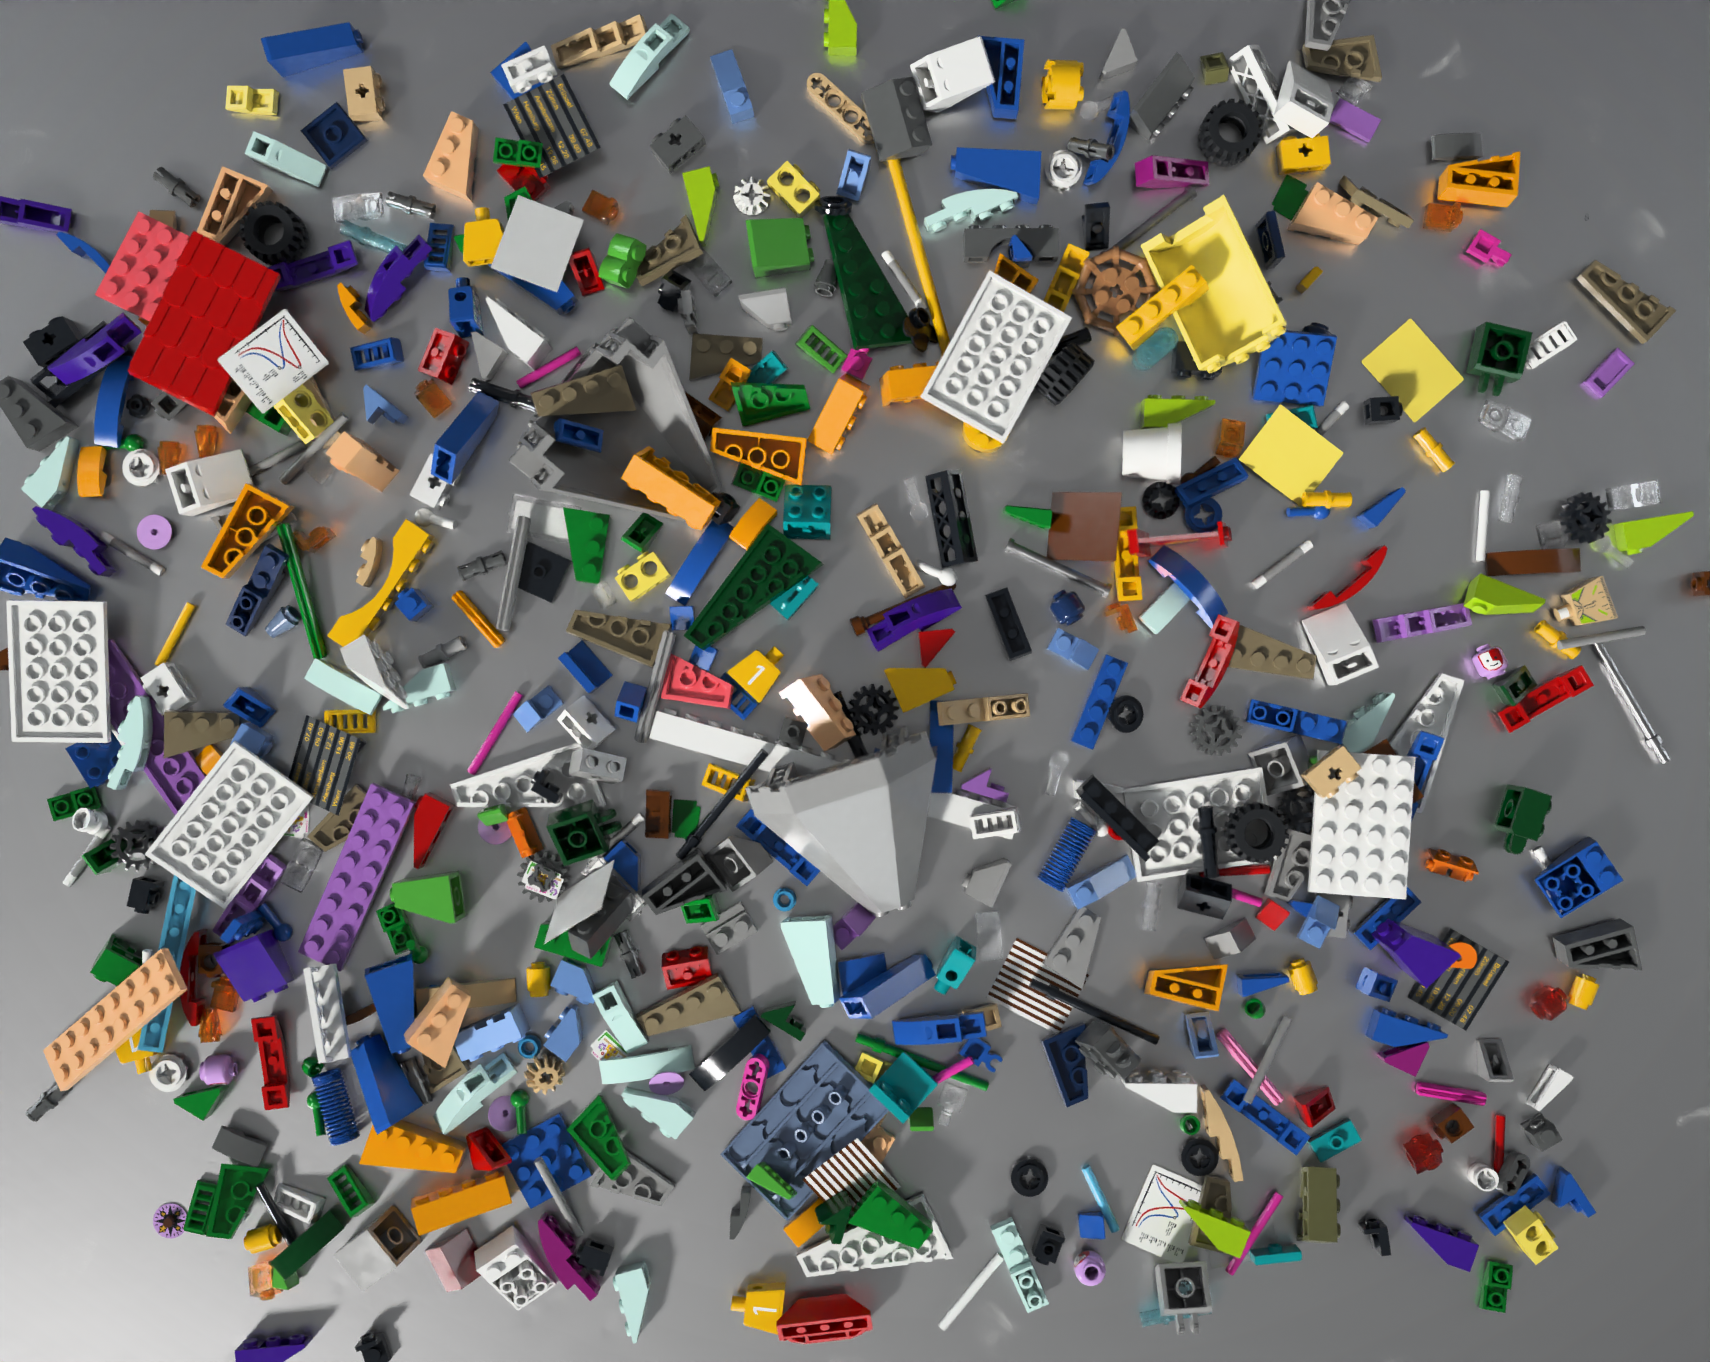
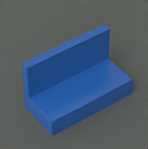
M583 640L569 652H564L558 657L589 694L596 691L613 676Z

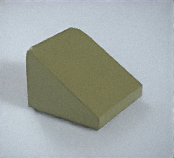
M1223 52L1200 56L1205 85L1226 82L1228 80L1229 66Z

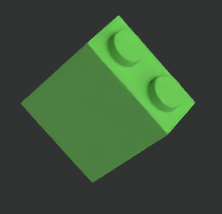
M803 218L746 220L755 278L811 270L810 263L814 262L812 248H807L806 240L811 239L809 225H804Z
M459 871L404 878L392 883L390 898L395 903L396 908L447 923H456L466 917Z

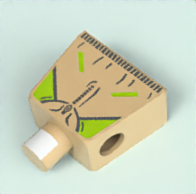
M1603 576L1589 578L1561 595L1563 606L1553 610L1557 621L1569 619L1572 626L1618 618Z

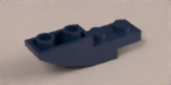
M270 543L265 545L249 582L242 587L225 625L243 636H247L280 585L285 575L283 569L290 555Z

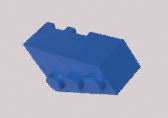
M981 36L995 79L994 83L986 87L992 115L994 118L1017 119L1025 39Z

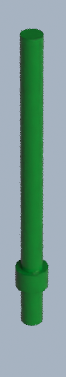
M858 1033L855 1042L871 1047L872 1051L880 1054L884 1052L898 1058L903 1052H906L919 1066L936 1073L948 1068L945 1065L887 1044L885 1040L878 1037L874 1039ZM963 1072L950 1077L984 1091L989 1086V1082Z

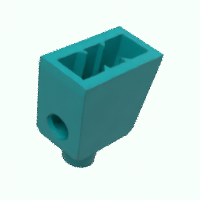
M958 936L954 938L937 968L936 978L938 981L934 986L936 991L946 995L950 987L954 989L959 987L976 961V947Z

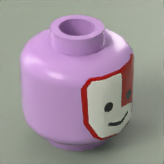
M1490 643L1476 649L1478 653L1472 657V661L1481 677H1487L1489 680L1506 673L1505 669L1508 667V661L1501 647H1491Z
M226 1054L208 1056L200 1064L199 1069L200 1079L204 1080L208 1086L228 1085L231 1083L233 1076H237L238 1073L237 1063L233 1062L232 1057Z
M1090 1250L1083 1251L1077 1255L1074 1261V1271L1080 1282L1088 1286H1094L1102 1282L1105 1277L1106 1268L1103 1259L1098 1253Z

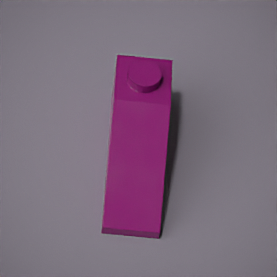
M1151 155L1135 163L1136 187L1156 189L1187 187L1188 185L1192 187L1209 185L1207 161Z

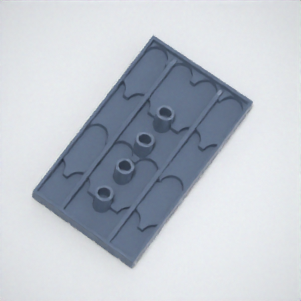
M824 1041L720 1155L788 1221L814 1193L802 1179L856 1138L861 1142L889 1110L868 1091L872 1085L850 1066L828 1042ZM766 1162L798 1194L788 1200L750 1181L746 1177L758 1163Z

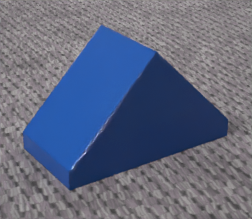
M238 687L223 704L225 708L259 728L276 711L274 707L251 687Z

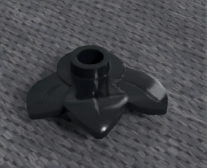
M924 308L910 310L909 317H906L903 321V332L905 336L911 337L912 344L917 350L925 352L929 341L938 343L935 329L930 324V316Z

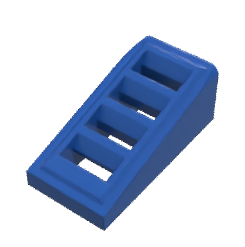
M430 223L427 243L431 246L432 250L424 260V267L427 270L451 272L454 225ZM436 230L447 231V235H437L435 233ZM435 239L446 240V243H435ZM434 248L444 249V253L434 252ZM433 257H442L443 261H433Z
M390 337L350 348L355 371L404 362L401 342L398 338ZM381 347H382L383 355H384V358H383V359H382L381 351H380V348H381ZM371 349L373 350L375 361L372 360ZM361 351H364L366 363H363Z
M1402 487L1392 491L1360 513L1357 519L1369 529L1377 527L1405 494L1406 490Z
M725 672L720 679L725 682L728 680L737 689L732 695L730 709L742 720H745L760 703ZM742 693L744 696L734 705L732 702ZM748 699L750 701L749 705L741 711L739 708Z
M1283 972L1237 975L1238 994L1242 997L1289 982V977Z

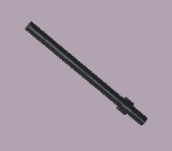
M761 749L697 829L694 832H690L686 837V842L676 853L679 859L685 858L692 848H696L702 841L701 837L769 754L765 750Z
M1034 978L1030 981L1029 987L1044 993L1045 997L1053 1001L1057 999L1154 1045H1157L1159 1041V1036L1060 991L1057 986L1044 984Z

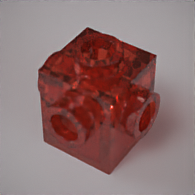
M1429 1133L1416 1135L1409 1142L1403 1144L1405 1156L1417 1174L1426 1170H1434L1440 1163H1443L1441 1155L1444 1152L1437 1139H1432Z

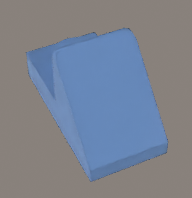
M848 149L836 194L859 201L866 176L870 170V155Z
M368 385L364 386L365 411L368 422L374 424L382 414L392 423H395V421L401 424L405 423L409 418L406 414Z
M1057 628L1047 647L1048 650L1086 670H1089L1099 651L1098 648L1084 639H1079L1060 628Z
M548 685L531 700H526L513 715L526 732H529L561 707L564 702L553 688Z
M1317 895L1297 938L1320 949L1330 928L1336 929L1340 906Z
M1209 1011L1186 1014L1185 1020L1190 1038L1189 1050L1194 1058L1218 1057L1219 1052Z

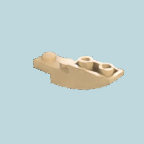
M1028 693L937 702L939 726L1030 716Z

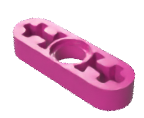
M762 1054L753 1055L745 1066L736 1112L741 1119L746 1121L753 1119L760 1110L769 1070V1061ZM759 1062V1067H761V1069L757 1072L756 1075H753L756 1071V1065L754 1063ZM748 1082H754L758 1086V1092H751L747 1087ZM749 1099H753L749 1105V1109L751 1111L747 1112V1108L745 1107V1105L748 1103Z

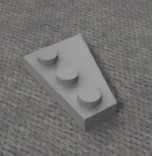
M628 1151L626 1152L631 1164L615 1181H612L601 1169L590 1185L596 1188L601 1187L611 1190L610 1192L629 1195L634 1197V1199L658 1206L663 1205L675 1187L673 1182Z

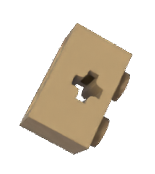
M372 66L343 69L349 117L355 123L383 120L382 112L385 111V103L383 97H380L379 88H382L380 74H377Z
M1338 745L1302 773L1301 776L1319 797L1325 798L1327 796V798H1330L1340 790L1338 786L1342 783L1353 781L1358 776L1357 771L1361 767L1343 745ZM1329 769H1337L1334 773L1336 778L1328 777L1330 775Z

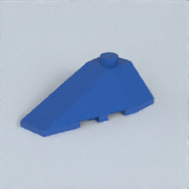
M6 537L0 545L1 591L22 596L23 593L35 594L36 598L42 599L45 596H52L58 600L89 601L90 585L31 546Z

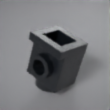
M671 269L660 281L662 284L658 290L660 297L657 303L662 308L674 312L678 308L677 299L681 298V291L689 289L691 280Z
M1399 396L1376 397L1364 401L1365 425L1392 423L1400 420V416H1402L1403 408L1402 403L1399 402ZM1380 408L1385 410V415H1381Z
M713 492L712 495L719 499L721 503L716 510L720 515L715 512L711 519L718 525L732 521L740 506L730 494Z
M144 876L134 878L131 884L127 907L135 908L134 911L137 913L149 914L150 909L154 908L159 901L160 893L158 888L164 886L165 881Z
M1040 1224L1031 1249L1037 1262L1043 1265H1049V1262L1056 1263L1062 1244L1065 1241L1063 1231ZM1046 1246L1052 1247L1051 1251L1044 1250Z
M588 1238L585 1245L580 1244L575 1258L579 1259L578 1263L582 1264L585 1269L591 1271L599 1270V1276L603 1277L614 1247Z

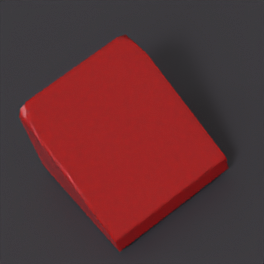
M1267 898L1255 918L1275 931L1290 915V912Z

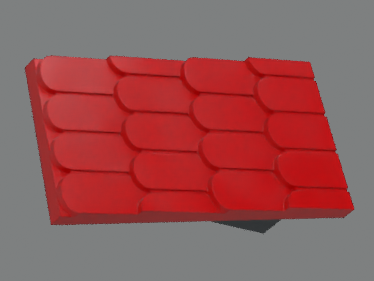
M193 230L176 263L177 266L163 291V297L143 333L144 337L130 362L128 372L130 375L215 417L233 379L218 362V358L257 329L281 277L279 273Z

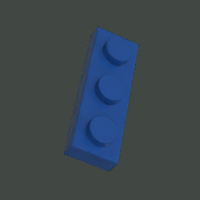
M1237 457L1177 486L1175 493L1185 508L1189 509L1247 480L1249 475Z
M1407 887L1406 899H1386L1352 933L1367 949L1371 950L1378 944L1371 934L1381 923L1385 922L1388 918L1400 923L1422 902Z
M255 910L234 918L220 939L228 944L235 940L239 941L242 937L247 938L252 933L256 934L264 924L262 922L264 916L259 910Z
M754 1005L733 1016L738 1029L754 1014L761 1020ZM769 1034L751 1051L752 1055L762 1054L768 1059L769 1070L767 1079L787 1068Z
M1532 1173L1523 1180L1515 1195H1503L1479 1213L1478 1216L1490 1232L1496 1236L1506 1228L1503 1222L1525 1205L1531 1210L1551 1193L1535 1173Z

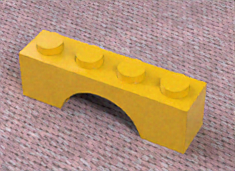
M1191 265L1116 326L1118 332L1133 351L1153 336L1155 330L1166 318L1178 309L1191 305L1209 290L1208 284L1195 267Z

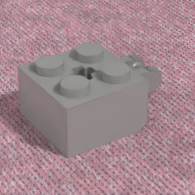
M1206 1261L1158 1264L1155 1266L1160 1316H1175L1177 1333L1182 1335L1185 1330L1183 1315H1189L1192 1333L1198 1334L1197 1314L1212 1312ZM1181 1283L1184 1284L1183 1287L1186 1286L1188 1289L1184 1294L1179 1291Z

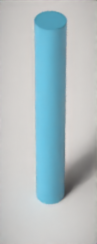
M1084 1166L1082 1171L1111 1233H1115L1120 1230L1091 1166Z

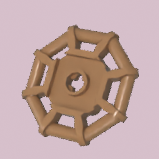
M1113 246L1112 249L1090 259L1086 258L1083 261L1084 265L1076 286L1072 290V295L1076 298L1086 325L1090 324L1113 333L1114 336H1119L1120 333L1116 328L1120 324L1119 315L1130 310L1134 313L1138 309L1136 303L1140 293L1147 294L1144 301L1146 303L1160 291V287L1157 286L1146 257L1143 258L1122 250L1119 246ZM1119 259L1135 266L1131 271L1120 267ZM1111 260L1112 267L1100 272L1097 266ZM1140 270L1147 287L1141 288L1139 280L1136 278L1135 274ZM1090 273H1092L1096 277L1092 288L1087 289L1085 286ZM1119 285V290L1122 291V294L1114 298L1112 297L1113 292L1110 291V287ZM1086 295H1091L1094 299L1096 309L1092 312L1085 298ZM1103 312L1113 316L1112 323L1097 317V315Z

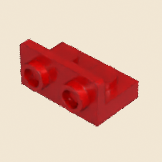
M503 164L497 170L515 191L525 186L535 202L550 189L546 181L549 179L548 176L539 178L536 170L532 167Z
M435 328L417 371L452 385L466 354L469 342L456 334Z
M695 946L690 949L672 950L662 954L661 967L667 990L692 986L713 975L709 961L708 946Z

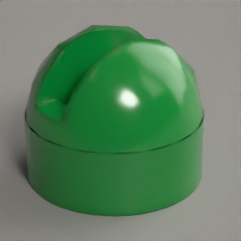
M1253 998L1247 1001L1245 1012L1251 1018L1259 1019L1264 1016L1266 1008L1259 999Z
M314 1056L305 1058L304 1064H302V1070L309 1077L319 1074L323 1068V1063H318V1058Z
M1186 1115L1181 1118L1179 1125L1184 1133L1194 1135L1199 1131L1200 1121L1198 1118L1192 1115ZM1186 1121L1188 1122L1189 1126H1190L1192 1129H1190V1130L1188 1129V1127H1187V1125H1186Z

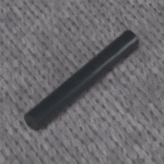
M261 1182L255 1186V1189L285 1243L289 1246L295 1238L264 1182Z

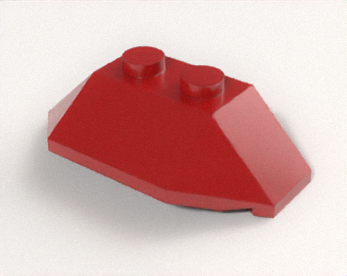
M832 1294L829 1296L798 1299L776 1321L779 1341L788 1340L800 1344L852 1339L863 1334L865 1331L873 1330L871 1311L847 1294Z

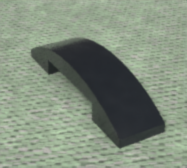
M754 1014L733 1036L707 1059H704L689 1075L706 1091L743 1060L771 1030Z

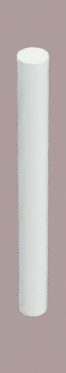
M997 1252L940 1321L938 1326L945 1331L1001 1264L1004 1257Z

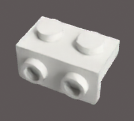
M545 45L501 64L514 93L527 92L533 85L539 82H549L553 79V76L557 75Z

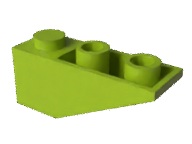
M829 0V9H824V24H829L828 32H824V47H828L829 55L857 56V23L845 0Z
M1148 395V398H1144L1141 401L1140 429L1168 427V424L1180 423L1212 407L1215 404V400H1209L1208 396H1195L1193 400L1185 399L1183 395H1173L1171 399H1162V395Z
M1189 1199L1188 1202L1179 1200L1180 1205L1218 1250L1241 1258L1251 1233L1243 1220L1234 1216L1231 1219L1226 1218L1221 1211L1210 1208V1210L1201 1208L1202 1205L1192 1199Z

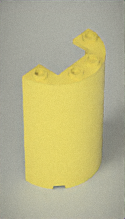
M1225 195L1203 207L1206 213L1205 216L1170 237L1160 233L1141 245L1161 290L1191 265L1195 267L1207 282L1209 290L1191 305H1186L1175 311L1173 316L1198 369L1201 371L1207 370L1208 373H1213L1233 362L1241 364L1250 358V354L1256 351L1259 353L1271 347L1270 342L1284 334L1287 323Z

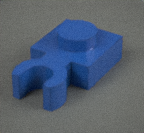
M980 1038L967 1039L959 1050V1054L965 1058L970 1055L974 1060V1064L978 1067L983 1061L991 1072L996 1071L995 1067L990 1065L991 1060L997 1059L1000 1062L1003 1060L998 1053H989L991 1045Z

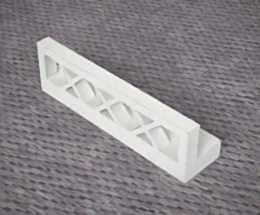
M1248 45L1227 59L1229 69L1246 104L1250 103L1253 106L1251 110L1253 112L1257 110L1259 99L1265 100L1268 105L1266 114L1259 113L1257 120L1264 118L1260 129H1263L1262 137L1266 145L1274 142L1284 134L1296 131L1293 127L1270 116L1271 113L1274 115L1280 88L1259 45ZM1243 56L1247 62L1245 73L1238 71L1235 61ZM1249 78L1255 79L1258 84L1255 94L1249 92L1246 87ZM1269 120L1276 121L1280 130L1270 136L1267 130Z
M337 964L303 968L318 1063H329L351 1058Z

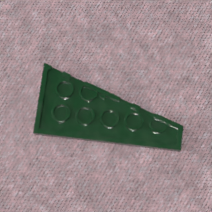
M849 213L844 216H828L825 214L823 220L854 350L912 344L911 337L905 336L902 328L904 319L909 316Z
M767 523L683 636L704 651L824 564Z

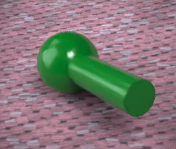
M130 434L125 439H121L120 448L103 447L106 450L126 448L131 452L143 449L144 440L138 434Z
M414 940L406 942V947L410 954L412 953L413 963L422 964L428 959L429 953L424 946L417 945Z
M517 1089L512 1093L510 1100L512 1105L516 1107L517 1135L527 1134L525 1106L529 1102V1094L523 1089Z
M313 1091L307 1097V1105L313 1109L316 1136L326 1135L323 1119L324 1115H322L323 1111H320L322 1107H319L322 1103H318L321 1099H317L320 1095H316V1093L319 1091Z

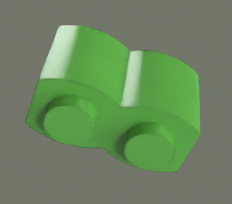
M616 233L609 244L608 255L601 263L599 277L608 283L629 289L636 278L637 267L645 257L646 245L635 238Z

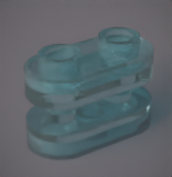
M1169 327L1159 329L1134 352L1132 356L1134 367L1140 371L1151 369L1177 345V333Z

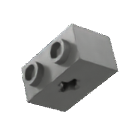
M684 116L682 119L677 118L670 125V129L664 134L659 133L656 135L650 147L653 154L671 174L706 145L704 136L689 118ZM676 140L681 144L677 146V144H673L672 142Z

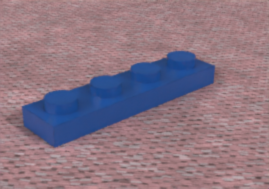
M1105 654L1070 741L1092 750L1094 749L1109 712L1108 708L1111 707L1128 665L1127 662Z

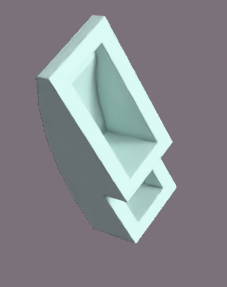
M1173 581L1138 618L1154 634H1158L1188 603L1190 598Z
M315 658L304 677L305 680L369 715L374 713L383 695L349 673L343 672L321 659Z

